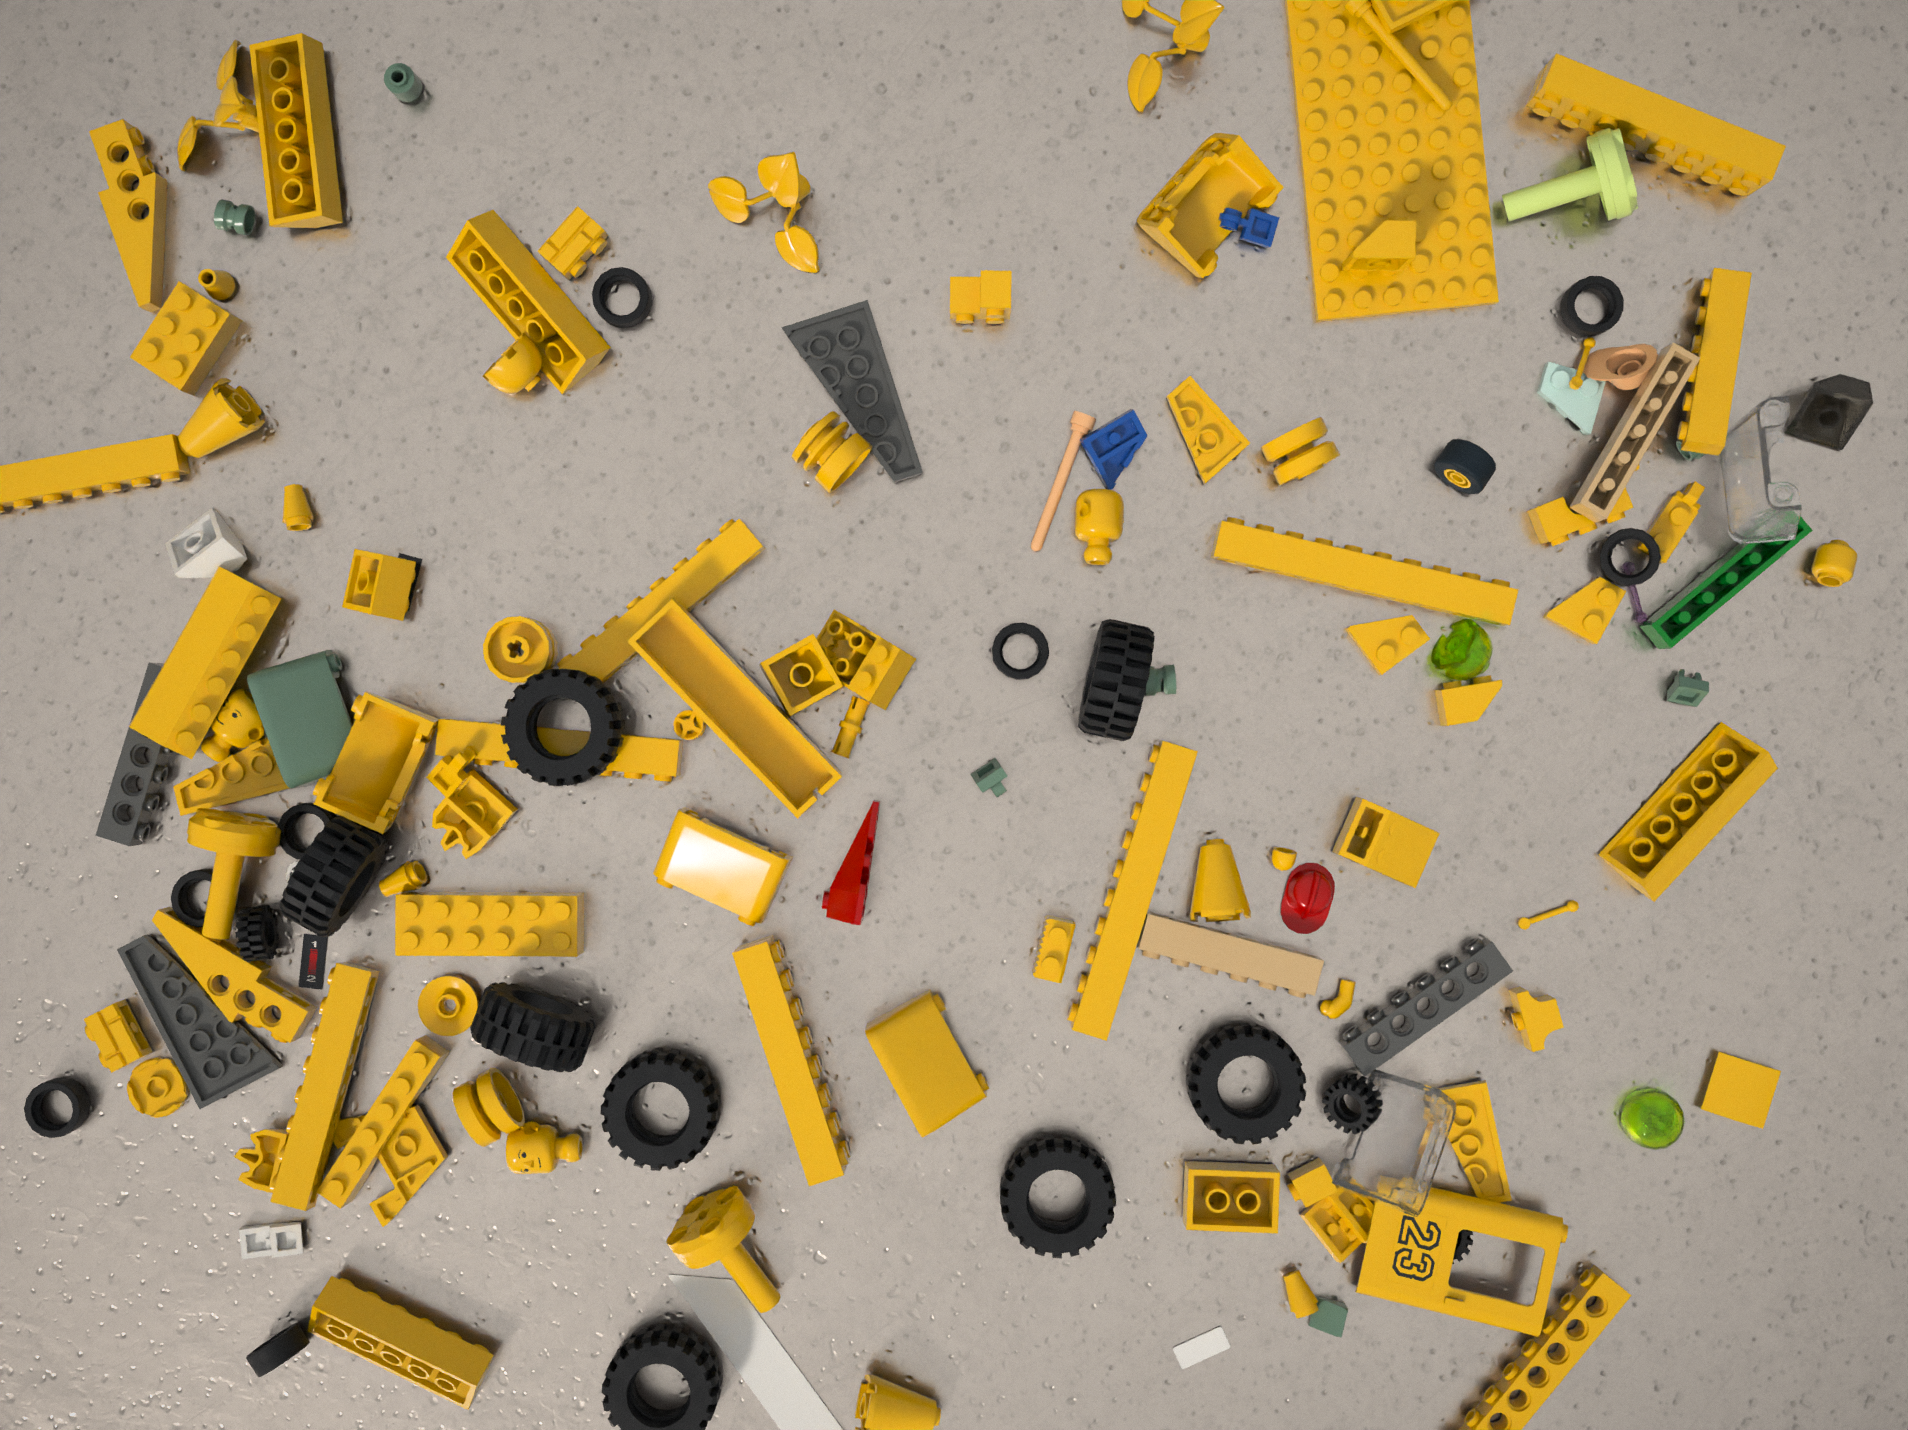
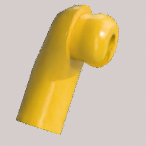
M1341 979L1338 996L1332 1001L1324 1000L1321 1003V1014L1328 1016L1330 1019H1336L1350 1009L1356 982Z

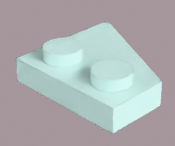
M1552 362L1545 363L1537 393L1547 402L1554 404L1556 410L1562 416L1568 417L1580 428L1579 431L1582 434L1590 435L1606 381H1597L1588 378L1582 373L1581 379L1583 384L1578 390H1574L1569 386V381L1576 375L1577 369Z

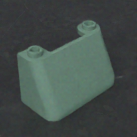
M332 650L321 651L265 668L247 676L250 692L280 773L286 785L291 789L310 786L317 783L320 778L326 779L331 774L353 726L336 682V678L340 674L339 671L342 670V663L336 653L333 654Z

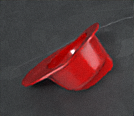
M1305 863L1296 867L1288 878L1280 913L1285 925L1296 933L1309 934L1315 932L1324 925L1328 917L1334 896L1335 882L1332 874L1324 866L1317 863Z

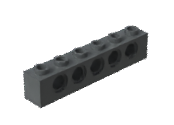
M148 663L131 722L164 664ZM130 727L128 728L95 836L127 846L141 845L147 839L151 829L149 820L151 814L158 807L159 796L157 794L160 785L167 778L168 767L166 765L169 756L174 751L156 743ZM147 748L152 751L150 762H147L144 757V752ZM138 776L142 778L144 783L141 791L135 785ZM129 805H131L135 811V815L132 820L127 816V808Z
M1478 938L1465 947L1466 952L1462 955L1448 958L1440 965L1442 969L1433 975L1431 973L1424 975L1416 982L1417 987L1408 993L1403 991L1397 994L1391 1000L1393 1004L1384 1010L1379 1008L1368 1015V1021L1359 1028L1358 1026H1353L1343 1033V1039L1338 1043L1364 1077L1513 972L1492 941L1486 938L1483 940ZM1477 962L1479 966L1478 973L1473 977H1468V965ZM1447 980H1453V991L1449 994H1443V983ZM1428 997L1430 1001L1428 1009L1419 1012L1417 1009L1418 1001L1421 998ZM1398 1015H1404L1405 1024L1403 1027L1394 1029L1392 1026L1393 1019ZM1372 1033H1380V1042L1376 1046H1368V1037Z

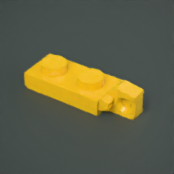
M1696 481L1689 483L1683 493L1676 491L1673 496L1667 499L1646 532L1659 545L1660 563L1662 564L1667 562L1701 507L1696 501L1700 498L1705 487ZM1640 542L1637 548L1649 555L1645 544Z

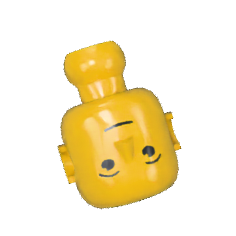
M238 689L227 696L210 726L215 733L203 740L201 750L214 761L221 762L229 756L232 746L246 748L264 735L262 721L252 694L249 691Z
M532 1121L527 1122L523 1127L509 1133L507 1136V1166L516 1174L550 1173L556 1169L559 1159H565L567 1162H577L581 1159L583 1150L582 1138L578 1134L559 1137L557 1129L551 1125H539L537 1122Z

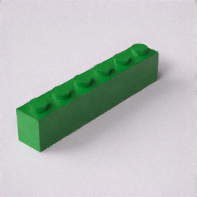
M1794 507L1778 510L1640 625V628L1658 649H1671L1813 530Z

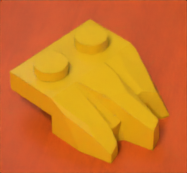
M474 769L467 773L469 777L454 795L448 799L445 797L433 811L432 819L433 828H444L447 830L440 842L444 851H447L456 844H461L463 846L462 854L465 859L481 850L494 838L518 810Z
M264 1129L250 1134V1139L256 1145L255 1148H240L234 1156L250 1167L249 1171L241 1173L238 1178L239 1181L253 1189L270 1192L272 1179L276 1174L278 1175L281 1165L278 1162L280 1150L284 1144L286 1145L289 1133L286 1132V1129Z

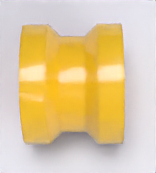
M693 710L680 712L675 717L673 723L676 734L685 740L701 737L706 729V723Z

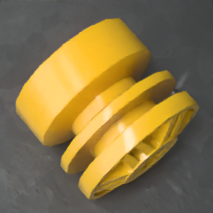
M835 411L827 414L807 430L791 457L796 463L806 459L803 464L805 471H809L819 464L821 467L815 476V480L829 493L840 487L856 471L873 447L859 433H855L845 440L843 437L849 428V424L842 422L836 427L840 420V415Z

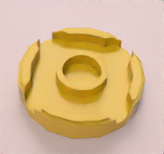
M167 1057L150 1058L137 1065L133 1069L130 1081L127 1084L129 1101L135 1109L142 1114L145 1113L155 1118L174 1113L184 1105L189 1096V1088L175 1061Z

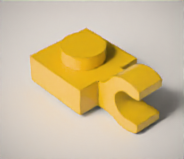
M468 746L453 759L447 755L438 762L426 778L448 799L456 793L469 777L463 769L474 760L477 753Z

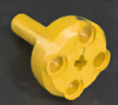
M197 808L196 814L189 818L187 842L195 847L216 852L202 935L213 939H229L245 856L265 857L275 855L280 843L281 830L275 822L269 820V817L264 815Z
M737 1186L717 1190L706 1196L696 1197L685 1207L683 1214L666 1240L667 1245L686 1267L691 1269L703 1268L719 1260L758 1312L764 1313L771 1310L779 1302L781 1295L741 1243L750 1231L755 1219V1213L750 1202Z

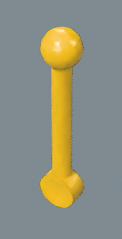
M1587 337L1584 340L1583 345L1585 348L1576 375L1569 381V386L1574 390H1578L1583 384L1581 376L1589 352L1596 344L1593 337Z
M1571 900L1566 906L1532 918L1521 917L1517 924L1521 929L1526 930L1535 922L1567 911L1575 912L1578 910L1579 904Z

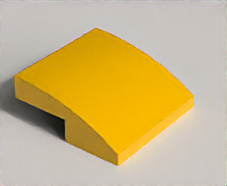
M1719 1051L1701 1109L1763 1129L1781 1071Z
M1351 1176L1346 1177L1335 1185L1338 1192L1310 1205L1300 1214L1301 1218L1327 1251L1339 1263H1342L1360 1244L1367 1243L1374 1205Z

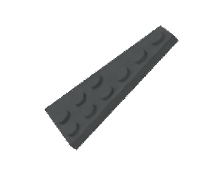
M868 300L781 327L855 430L873 446L871 452L893 482L896 483L923 474Z
M148 934L117 949L199 1109L283 1067L238 1021L229 1022L205 989Z

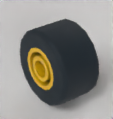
M1452 439L1448 442L1435 462L1437 475L1452 488L1467 494H1479L1496 470V463L1487 451L1470 441L1462 439Z

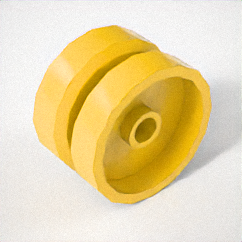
M1322 417L1307 422L1261 447L1266 460L1269 462L1277 461L1286 456L1288 458L1287 461L1275 467L1273 471L1279 486L1296 478L1299 480L1323 468L1324 464L1340 456L1334 441H1326L1317 446L1313 444V442L1321 439L1328 432Z
M522 616L507 617L496 622L487 632L483 643L484 660L489 670L499 679L511 683H526L528 677L552 669L558 656L557 641L552 631L542 622ZM520 646L521 649L524 651L523 655H520L518 653V648Z
M490 1068L479 1074L476 1083L467 1081L453 1090L454 1106L462 1125L470 1137L482 1147H486L499 1140L502 1131L509 1134L525 1124L521 1102L509 1080L497 1068Z

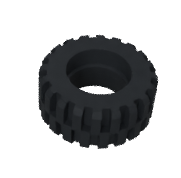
M1113 619L1104 620L1100 624L1089 663L1080 707L1078 728L1083 733L1119 741L1131 739L1141 711L1152 662L1155 636L1149 627Z
M571 669L545 670L541 674H534L528 677L525 684H519L513 691L515 693L514 697L508 699L504 708L508 709L506 716L501 718V726H505V734L501 735L503 744H508L510 750L506 753L510 760H515L519 764L517 769L523 774L528 773L531 775L532 780L539 783L545 782L550 786L579 784L603 773L607 769L608 764L614 762L618 756L616 752L618 747H622L624 738L621 737L622 729H625V720H621L620 712L623 711L620 702L615 701L613 697L615 694L610 687H605L602 684V680L588 675L587 672ZM559 698H568L580 703L587 711L591 723V732L587 744L582 750L570 756H558L547 751L540 742L537 733V720L541 710L547 703Z
M342 816L333 818L331 823L328 822L323 830L314 838L312 844L308 846L304 852L305 854L299 860L295 867L296 869L290 876L280 902V909L283 915L320 937L332 936L356 910L376 878L388 848L385 837L370 828Z
M495 982L484 989L470 1030L472 1037L477 1043H481L482 1047L492 1050L493 1053L499 1056L507 1057L509 1060L520 1062L530 1067H538L542 1070L572 1072L578 1069L584 1061L596 1028V1023L593 1015L589 1014L587 1010L561 997L527 986L523 987L518 984H507L505 982L498 984Z
M1239 1023L1238 1026L1234 1027L1228 1024L1222 1026V1031L1218 1033L1212 1031L1208 1034V1040L1204 1044L1199 1043L1195 1048L1197 1053L1194 1058L1190 1057L1188 1063L1190 1070L1189 1074L1186 1075L1190 1101L1204 1125L1210 1131H1215L1217 1136L1224 1140L1230 1138L1234 1143L1243 1145L1245 1141H1251L1252 1144L1262 1143L1261 1139L1265 1137L1272 1140L1278 1137L1276 1132L1281 1128L1287 1131L1292 1126L1291 1118L1293 1116L1298 1117L1302 1110L1299 1106L1300 1101H1305L1306 1091L1303 1088V1084L1306 1083V1076L1301 1068L1302 1063L1293 1049L1277 1033L1271 1032L1266 1027L1258 1024L1251 1026L1249 1023ZM1242 1056H1255L1269 1065L1274 1078L1272 1090L1260 1105L1246 1110L1234 1109L1227 1105L1220 1097L1218 1078L1224 1067L1232 1060Z
M663 1048L654 1049L650 1053L643 1052L631 1061L629 1060L613 1076L603 1094L605 1100L601 1105L600 1114L604 1115L605 1120L601 1124L603 1131L609 1132L611 1136L607 1141L612 1148L616 1145L621 1150L619 1156L625 1161L630 1157L635 1160L634 1166L643 1168L646 1164L650 1165V1169L654 1171H660L664 1166H667L670 1170L678 1168L682 1162L687 1164L706 1147L719 1122L721 1099L720 1095L716 1093L718 1086L715 1079L709 1078L707 1075L709 1070L704 1064L700 1067L694 1062L696 1060L695 1057L690 1054L687 1057L680 1055V1050L671 1049L669 1052H664ZM652 1082H663L674 1086L683 1094L689 1106V1117L685 1126L680 1131L672 1135H659L650 1132L642 1126L635 1114L634 1100L639 1090L645 1085Z
M1053 1134L1044 1135V1140L1037 1142L1035 1138L1029 1141L1026 1148L1022 1149L1020 1147L1014 1153L1012 1161L1008 1160L1004 1168V1176L1001 1177L1000 1182L1001 1212L1004 1222L1008 1224L1009 1232L1013 1237L1017 1236L1020 1244L1026 1249L1032 1247L1035 1249V1254L1044 1256L1045 1252L1052 1253L1053 1258H1062V1253L1070 1252V1256L1073 1257L1079 1255V1249L1083 1247L1087 1250L1095 1246L1094 1240L1097 1237L1102 1239L1107 1233L1106 1226L1107 1224H1112L1114 1218L1113 1209L1116 1206L1115 1186L1106 1162L1102 1160L1101 1155L1095 1149H1090L1086 1142L1080 1139L1074 1141L1071 1139V1136L1063 1134L1061 1138H1054ZM1065 1170L1077 1175L1084 1184L1086 1190L1085 1203L1081 1210L1071 1218L1061 1221L1047 1220L1037 1215L1030 1205L1029 1191L1032 1183L1040 1175L1048 1171Z
M657 1324L655 1330L652 1331L648 1326L641 1329L637 1336L632 1334L627 1338L610 1362L605 1373L606 1378L602 1384V1393L605 1395L602 1401L604 1411L611 1412L608 1417L611 1426L615 1427L618 1425L621 1428L620 1430H705L708 1421H711L715 1412L722 1383V1373L717 1371L719 1361L717 1356H710V1345L706 1341L700 1344L697 1341L698 1334L691 1331L687 1335L682 1332L683 1327L674 1325L673 1330H667L666 1324ZM651 1364H665L677 1369L688 1382L690 1388L689 1399L684 1405L670 1410H662L650 1406L641 1398L636 1388L635 1378L639 1370Z

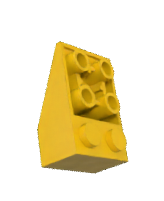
M835 609L817 637V641L842 685L884 710L888 707L916 660L910 654Z
M1356 797L1332 852L1416 888L1440 833L1368 800Z

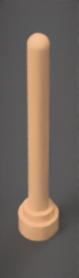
M1078 411L1073 412L1070 420L1073 432L1031 542V549L1033 551H1040L1043 547L1080 448V439L1084 435H1088V432L1092 431L1095 425L1096 418Z

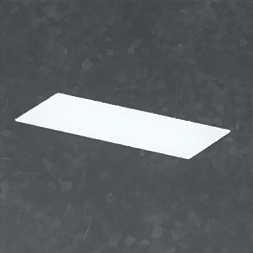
M668 1275L780 1430H843L734 1280Z

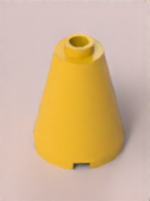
M220 378L213 384L178 435L179 448L189 457L201 458L258 430L265 421L264 419L260 421L258 417L262 411L256 401L241 386L235 389L228 385L231 380Z
M1224 839L1207 840L1206 845L1200 847L1190 921L1198 922V916L1206 917V922L1240 920V914L1242 913L1246 919L1250 918L1251 910L1231 845L1225 844Z
M865 1375L864 1378L868 1383H861L855 1411V1418L861 1419V1428L855 1427V1430H933L934 1426L939 1425L941 1409L937 1407L935 1400L878 1376Z

